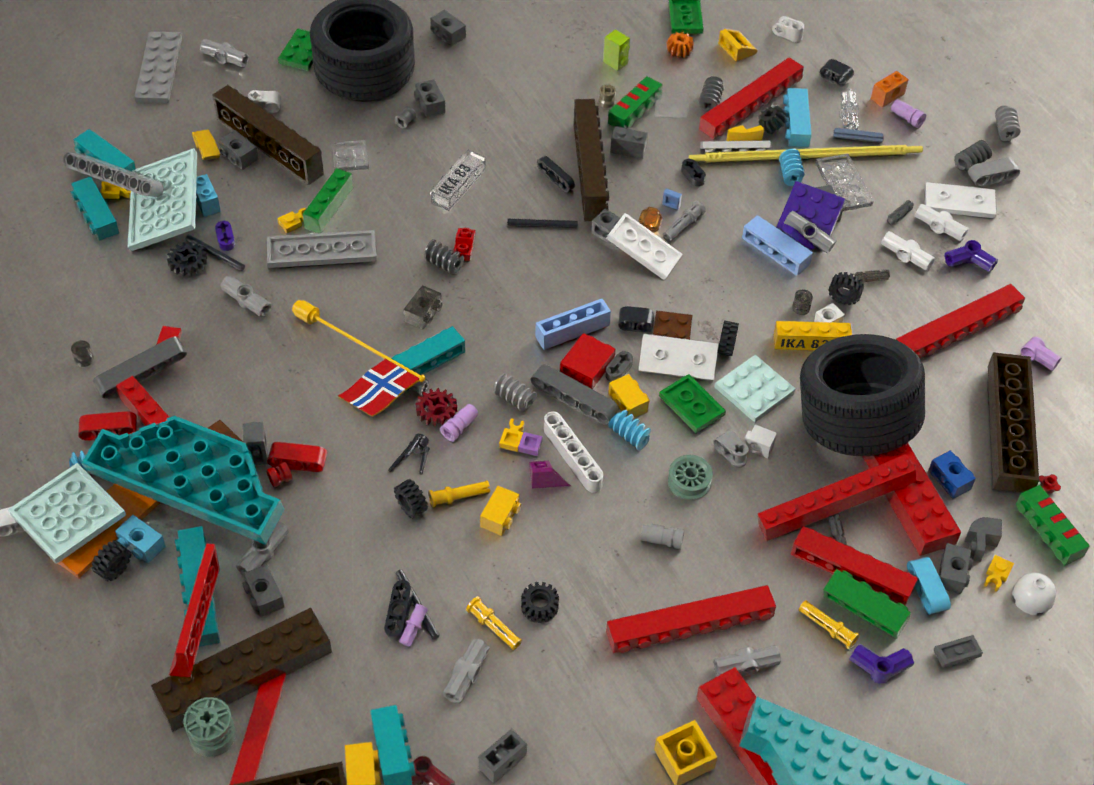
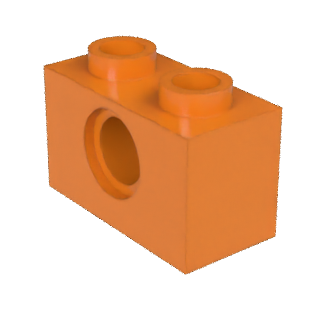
M895 71L874 84L871 100L883 108L905 94L909 79L900 72Z

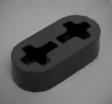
M693 159L683 160L681 171L689 182L698 187L704 185L706 174L698 163Z

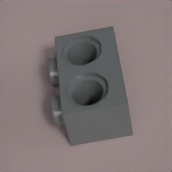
M434 79L415 84L416 91H414V97L416 101H419L421 112L424 111L426 117L445 113V99Z
M604 209L592 220L591 233L620 249L607 240L606 237L621 218Z

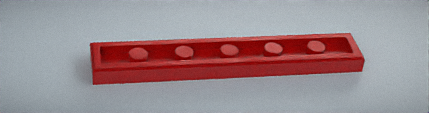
M286 673L259 686L230 785L256 780L287 676Z

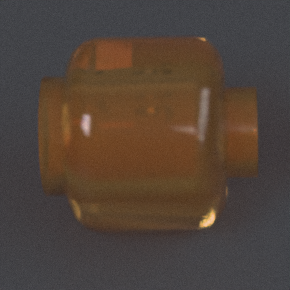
M647 207V209L641 211L638 222L655 233L659 231L663 217L658 209Z

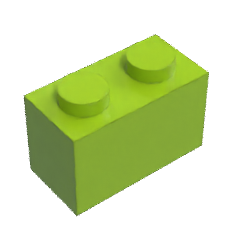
M616 29L605 36L603 62L617 71L625 67L629 62L630 38Z

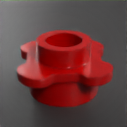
M1056 475L1039 476L1040 486L1047 494L1061 489Z

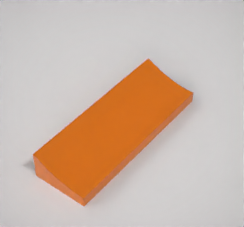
M113 484L106 492L125 510L126 516L58 564L80 579L93 566L94 557L99 554L97 552L99 550L102 551L103 546H107L108 542L118 540L115 531L127 519L134 515L142 521L161 502Z

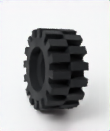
M839 272L838 275L835 274L828 289L829 295L832 296L833 300L837 299V303L841 301L843 305L845 303L848 305L856 304V302H859L864 289L862 279L858 280L859 277L857 275L853 277V273L848 275V272H844V274Z
M724 320L718 347L719 354L733 356L739 323Z
M407 479L394 487L395 498L398 499V504L401 505V509L410 518L412 517L413 519L428 509L426 497L423 496L422 490L411 479Z
M110 541L107 546H103L102 551L99 550L97 552L99 554L94 557L95 561L92 562L93 567L91 568L93 572L105 581H113V578H118V574L121 575L123 573L122 570L128 567L126 564L130 563L131 551L118 541Z
M535 582L534 587L532 583L529 584L528 589L525 587L521 595L522 613H525L527 619L531 616L532 622L535 619H538V623H542V619L548 622L549 617L553 619L559 608V594H557V590L555 588L552 589L551 584L546 587V582H542V585H539V582ZM542 597L548 601V604L544 607H536L532 604V600Z

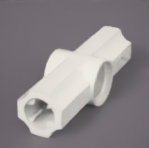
M924 204L918 207L914 216L928 223L935 233L941 234L944 232L960 241L965 238L969 230L968 227L954 221L950 213L946 211L939 213Z
M890 231L885 234L881 244L894 251L902 262L911 261L928 271L935 261V257L921 250L918 243L914 240L909 239L906 241Z

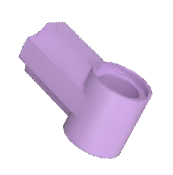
M1032 337L1021 348L1022 356H1031V361L1035 359L1051 371L1057 367L1062 357L1046 348L1044 341L1039 337Z

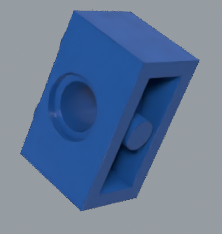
M951 450L932 459L928 469L929 473L952 499L971 490L976 479L974 474L964 466L960 458Z

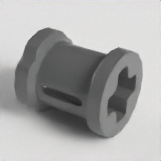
M406 107L403 113L395 117V122L400 128L404 129L410 121L416 119V113L412 108Z
M427 379L423 382L419 381L409 389L423 396L422 392L427 391L429 381Z

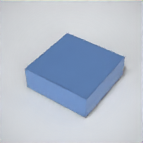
M665 189L662 205L679 210L682 194Z

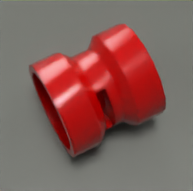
M286 462L280 463L276 468L266 469L268 479L274 488L280 486L281 482L293 480Z

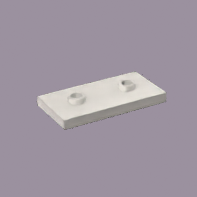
M930 182L925 184V205L937 212L946 211L950 214L995 218L996 216L995 189Z
M624 213L606 237L607 240L663 280L666 279L683 255L626 213Z
M643 334L638 372L684 377L690 374L694 379L714 381L718 343Z

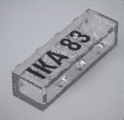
M469 149L464 155L462 154L455 165L450 167L447 174L441 177L439 183L432 187L430 191L431 204L450 211L486 170V157Z

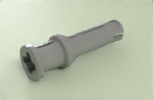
M695 201L692 207L686 209L682 217L663 233V238L667 242H671L685 227L695 223L700 215L706 213L705 206L701 202Z

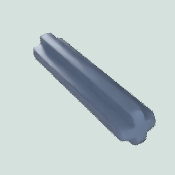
M835 128L833 133L835 138L882 143L884 138L883 133L843 128Z

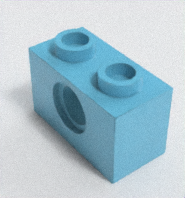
M207 174L198 176L196 180V201L204 217L221 212L218 196Z
M134 515L115 531L118 538L117 541L128 548L138 560L143 559L147 563L166 547L163 536Z

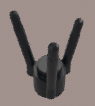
M416 434L388 471L392 472L404 457H408L413 452L415 454L423 453L419 471L422 474L427 454L430 450L427 446L429 439L423 434Z

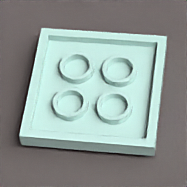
M757 355L752 356L718 380L714 387L754 423L792 396L796 390Z

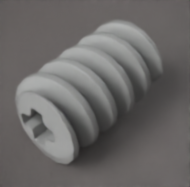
M998 107L995 115L999 137L1002 141H1010L1018 137L1021 132L1017 111L1014 107Z
M507 373L502 374L494 385V393L502 399H506L508 403H512L514 407H518L520 411L527 410L536 400L537 392L531 393V388L525 389V384L519 385V380L513 381V376L507 378Z

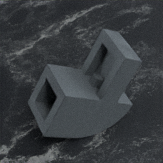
M982 517L976 519L970 525L964 542L970 543L969 549H971L973 561L981 562L985 553V545L998 546L1002 537V519Z

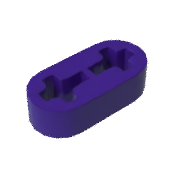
M228 221L216 223L215 231L220 249L223 251L232 250L235 247V240L231 224Z

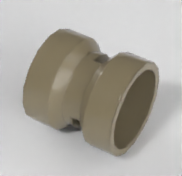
M612 85L601 86L599 89V105L604 108L613 107L616 95L615 87Z

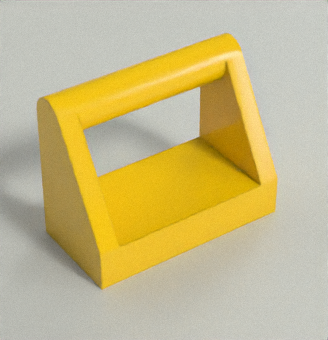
M730 29L720 31L718 43L736 62L757 53L758 50L739 31Z

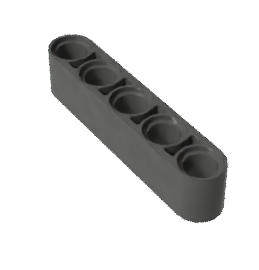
M171 337L101 373L94 378L93 382L101 397L109 398L118 393L116 385L132 375L140 382L186 357L187 352L178 337Z
M546 364L541 365L530 378L531 383L539 390L602 424L607 425L619 411L618 405L613 400Z

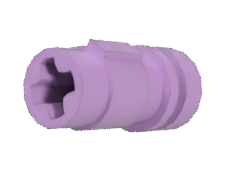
M896 100L891 107L892 112L907 120L909 124L916 128L921 127L927 117L926 113L917 108L914 109L900 100Z
M467 404L452 419L450 418L440 427L442 435L451 442L455 441L463 433V429L467 428L478 416L477 409L473 405Z

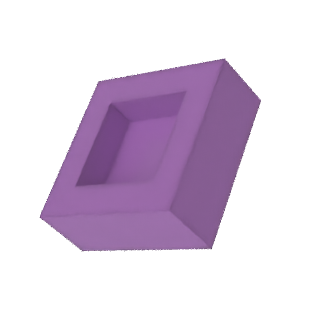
M523 432L518 452L537 456L543 436Z

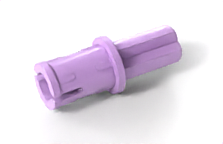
M416 604L410 619L405 622L407 625L400 638V643L404 646L410 647L418 630H421L422 627L420 625L428 611L426 607Z

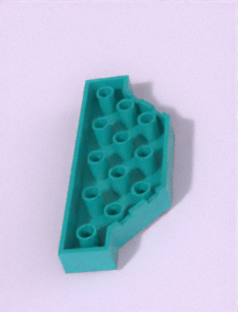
M177 416L169 417L167 421L159 424L153 423L139 428L140 430L137 432L125 433L120 436L102 429L81 462L88 473L265 545L285 510L280 499L263 492L251 453L244 442Z
M760 697L755 699L748 711L739 744L740 747L759 754L764 762H768L773 771L772 775L778 785H968Z

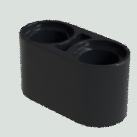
M829 59L819 71L823 79L841 87L845 86L854 76V70L850 66L835 59Z
M625 306L620 309L618 326L621 330L643 333L653 330V310Z

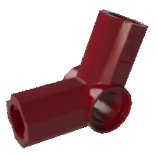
M419 756L414 759L415 776H411L412 785H455V781L435 767L430 758ZM420 768L428 769L426 772L423 773L418 771V769Z

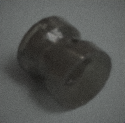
M801 289L795 293L792 309L796 314L806 315L809 313L813 300V295L810 291Z
M84 340L73 343L71 351L76 365L86 367L92 364L94 357L90 344Z

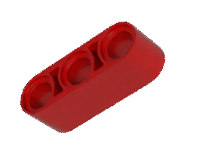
M130 411L83 415L79 418L78 437L85 441L96 440L102 429L119 436L125 433L136 432L137 415Z
M273 442L267 463L271 467L276 468L280 463L286 462L290 470L322 472L328 452L320 446Z

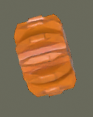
M677 32L675 35L671 34L667 41L668 53L678 58L690 56L694 49L693 37H689V34H683V32L681 34Z

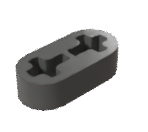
M622 351L614 357L606 367V379L612 382L621 378L629 371L633 363L632 354Z

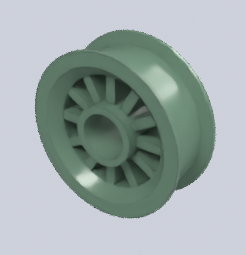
M696 455L680 456L670 465L668 485L671 491L681 498L689 500L701 498L710 490L713 477L712 467L702 457Z

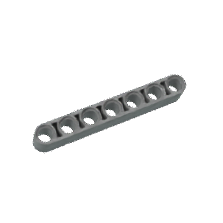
M67 152L63 156V164L67 168L143 196L160 197L163 194V184L157 180L85 154Z

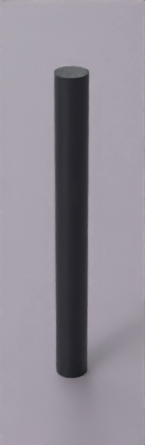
M508 218L507 225L578 228V221Z
M188 234L185 237V240L189 243L192 242L193 245L198 243L200 247H204L206 252L240 271L245 269V265L192 235Z
M402 569L396 571L395 575L398 580L408 581ZM413 589L411 603L415 608L416 604L422 605ZM426 612L422 622L432 640H435L440 635Z

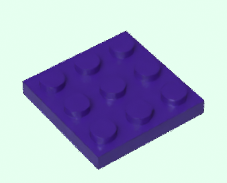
M795 181L776 228L785 233L783 231L784 221L789 213L794 211L831 236L845 203V198ZM812 228L807 229L805 234L811 236L815 230Z

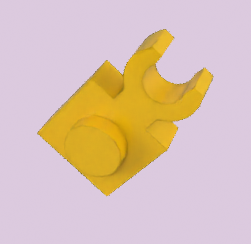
M102 181L101 195L105 199H119V196L131 198L130 190Z
M301 208L296 214L291 211L277 218L278 224L286 233L302 227V222H304L303 213L306 208Z
M510 419L509 429L504 428L499 448L518 452L523 435L524 421H521L520 425L515 426L514 419Z
M994 555L986 572L989 576L986 578L984 586L987 587L992 582L996 585L994 591L997 592L1002 582H1006L1014 563Z

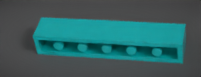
M203 526L178 530V539H175L176 550L180 551L181 556L177 557L179 569H183V573L179 574L181 586H185V591L182 592L183 604H187V608L206 547ZM214 594L199 647L220 643Z

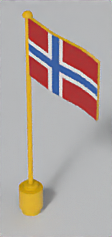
M298 300L294 303L292 312L297 318L308 324L319 321L384 359L368 370L349 389L337 395L371 417L385 410L411 386L419 381H425L424 375L417 374L321 319L320 310L305 300Z

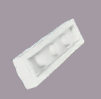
M770 141L701 142V149H705V152H715V148H722V152H732V148H739V151H749V148H755V151H764L766 148H770Z

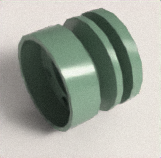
M211 697L197 700L189 706L184 715L183 724L192 749L197 754L205 757H216L230 749L235 741L236 729L228 705L220 699Z

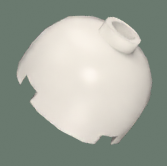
M1031 572L1018 579L1014 585L1012 597L1014 595L1015 604L1023 612L1037 615V613L1042 612L1045 614L1052 608L1057 593L1055 585L1049 577L1041 573Z

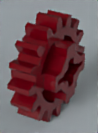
M439 388L435 392L429 389L428 394L422 392L423 397L418 396V402L415 404L416 415L420 416V421L426 420V425L433 423L434 427L437 426V423H440L442 426L444 421L453 418L456 412H458L457 399L453 398V393L447 395L446 389L443 392H440Z

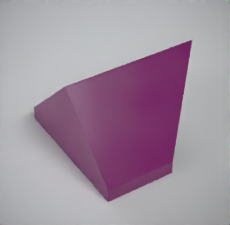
M549 461L529 462L532 489L571 486L552 468Z

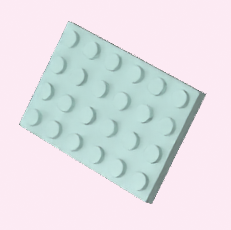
M194 148L132 170V172L161 182L164 190L160 197L143 196L131 191L128 248L131 251L195 229L197 152Z

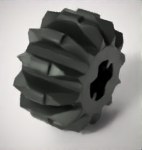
M771 105L770 108L766 107L765 111H761V115L758 116L759 126L761 125L766 133L771 132L773 134L776 130L779 131L781 127H784V123L787 122V115L779 105Z

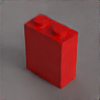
M583 333L560 362V372L593 389L605 374L606 367L614 359L616 349L609 344L597 340L593 336Z

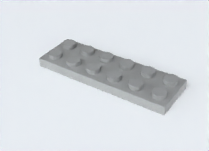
M149 32L134 97L136 103H169L182 42L181 32Z
M375 230L267 237L268 268L377 261Z

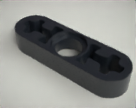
M543 156L537 160L539 170L564 192L567 193L575 188L573 178L548 156Z
M399 580L393 586L384 626L386 635L394 641L400 640L407 625L405 622L408 620L413 597V588L406 580ZM403 587H405V588L407 589V591H404V592H403V595H402L403 600H402V599H401V594H400L399 591L403 590ZM404 606V611L401 614L396 615L393 613L395 607ZM395 624H397L399 630H395V633H392L391 629H394Z

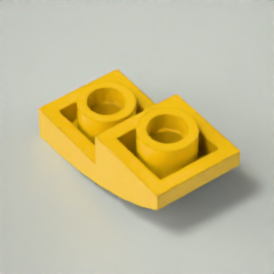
M741 125L728 129L726 141H762L764 128L760 125L746 129Z
M209 129L192 132L196 148H199L203 160L220 157L219 149Z

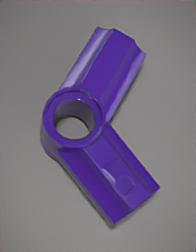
M969 240L965 243V246L945 252L944 254L945 263L952 267L965 262L969 264L975 263L986 271L991 272L998 263V259L982 250L981 244L975 240Z
M862 644L855 648L849 659L870 673L872 680L878 684L886 683L890 677L914 665L912 654L909 650L903 648L887 657H879Z

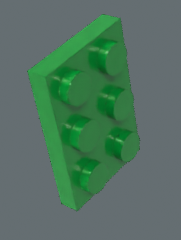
M668 0L671 34L676 32L679 34L682 32L683 34H703L704 28L700 0Z
M297 28L278 57V64L309 71L313 64L310 31Z
M687 374L659 392V397L695 433H698L726 414V410L690 374Z

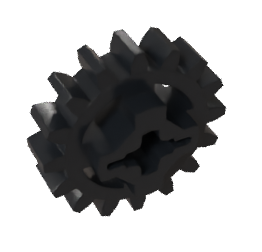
M183 242L182 246L176 244V249L171 248V253H167L168 266H170L171 271H175L176 275L182 273V276H185L188 273L189 276H192V272L198 274V269L203 270L204 265L207 264V254L204 247H200L198 243L193 245L190 242L189 245H186Z

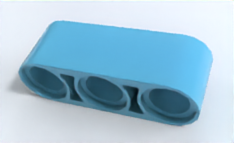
M925 557L908 561L907 571L918 578L915 589L926 612L934 614L950 610V598L931 559Z

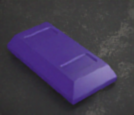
M783 224V231L809 250L815 248L795 228Z

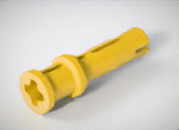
M488 480L456 488L447 486L442 490H428L429 501L432 508L438 504H452L457 499L490 493V488H488L490 485Z
M477 596L470 601L466 611L478 618V622L481 625H487L512 650H515L521 644L522 640L494 615L495 612L492 608H488L481 602L480 597ZM497 626H499L508 635V637L504 633H502L497 628Z
M807 600L798 609L799 612L830 632L831 638L838 639L845 644L848 650L855 645L860 636L859 633H853L846 628L843 622H836Z

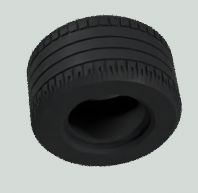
M336 0L325 6L315 16L310 28L313 67L320 84L328 91L345 99L370 101L395 93L410 80L415 67L413 25L410 17L400 6L390 0ZM357 49H371L364 51H355Z
M874 334L843 336L818 347L807 357L802 365L800 389L803 423L808 434L827 449L851 456L880 455L902 447L921 430L925 420V369L920 357L902 342Z

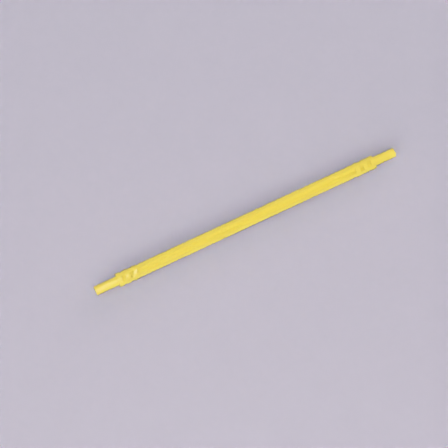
M890 145L797 150L800 152L801 159L906 155V153H922L923 146ZM785 150L708 152L700 155H689L688 159H693L696 162L705 161L706 163L779 160L781 153Z

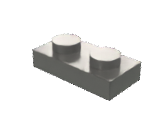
M974 635L940 644L934 648V652L943 668L979 658L983 654Z

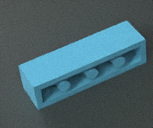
M788 88L787 94L783 96V105H786L784 111L787 115L785 127L788 128L786 129V139L789 141V146L809 147L811 123L808 89Z

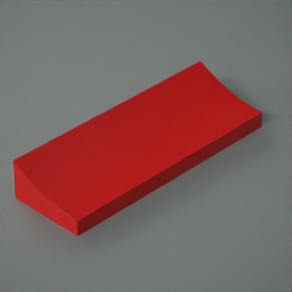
M206 543L169 671L170 676L191 677L220 571L215 544Z

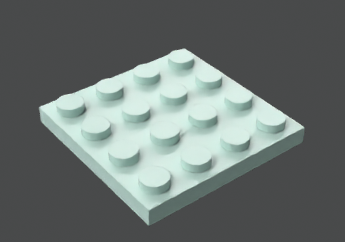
M78 463L8 509L10 515L56 564L126 516L125 510Z

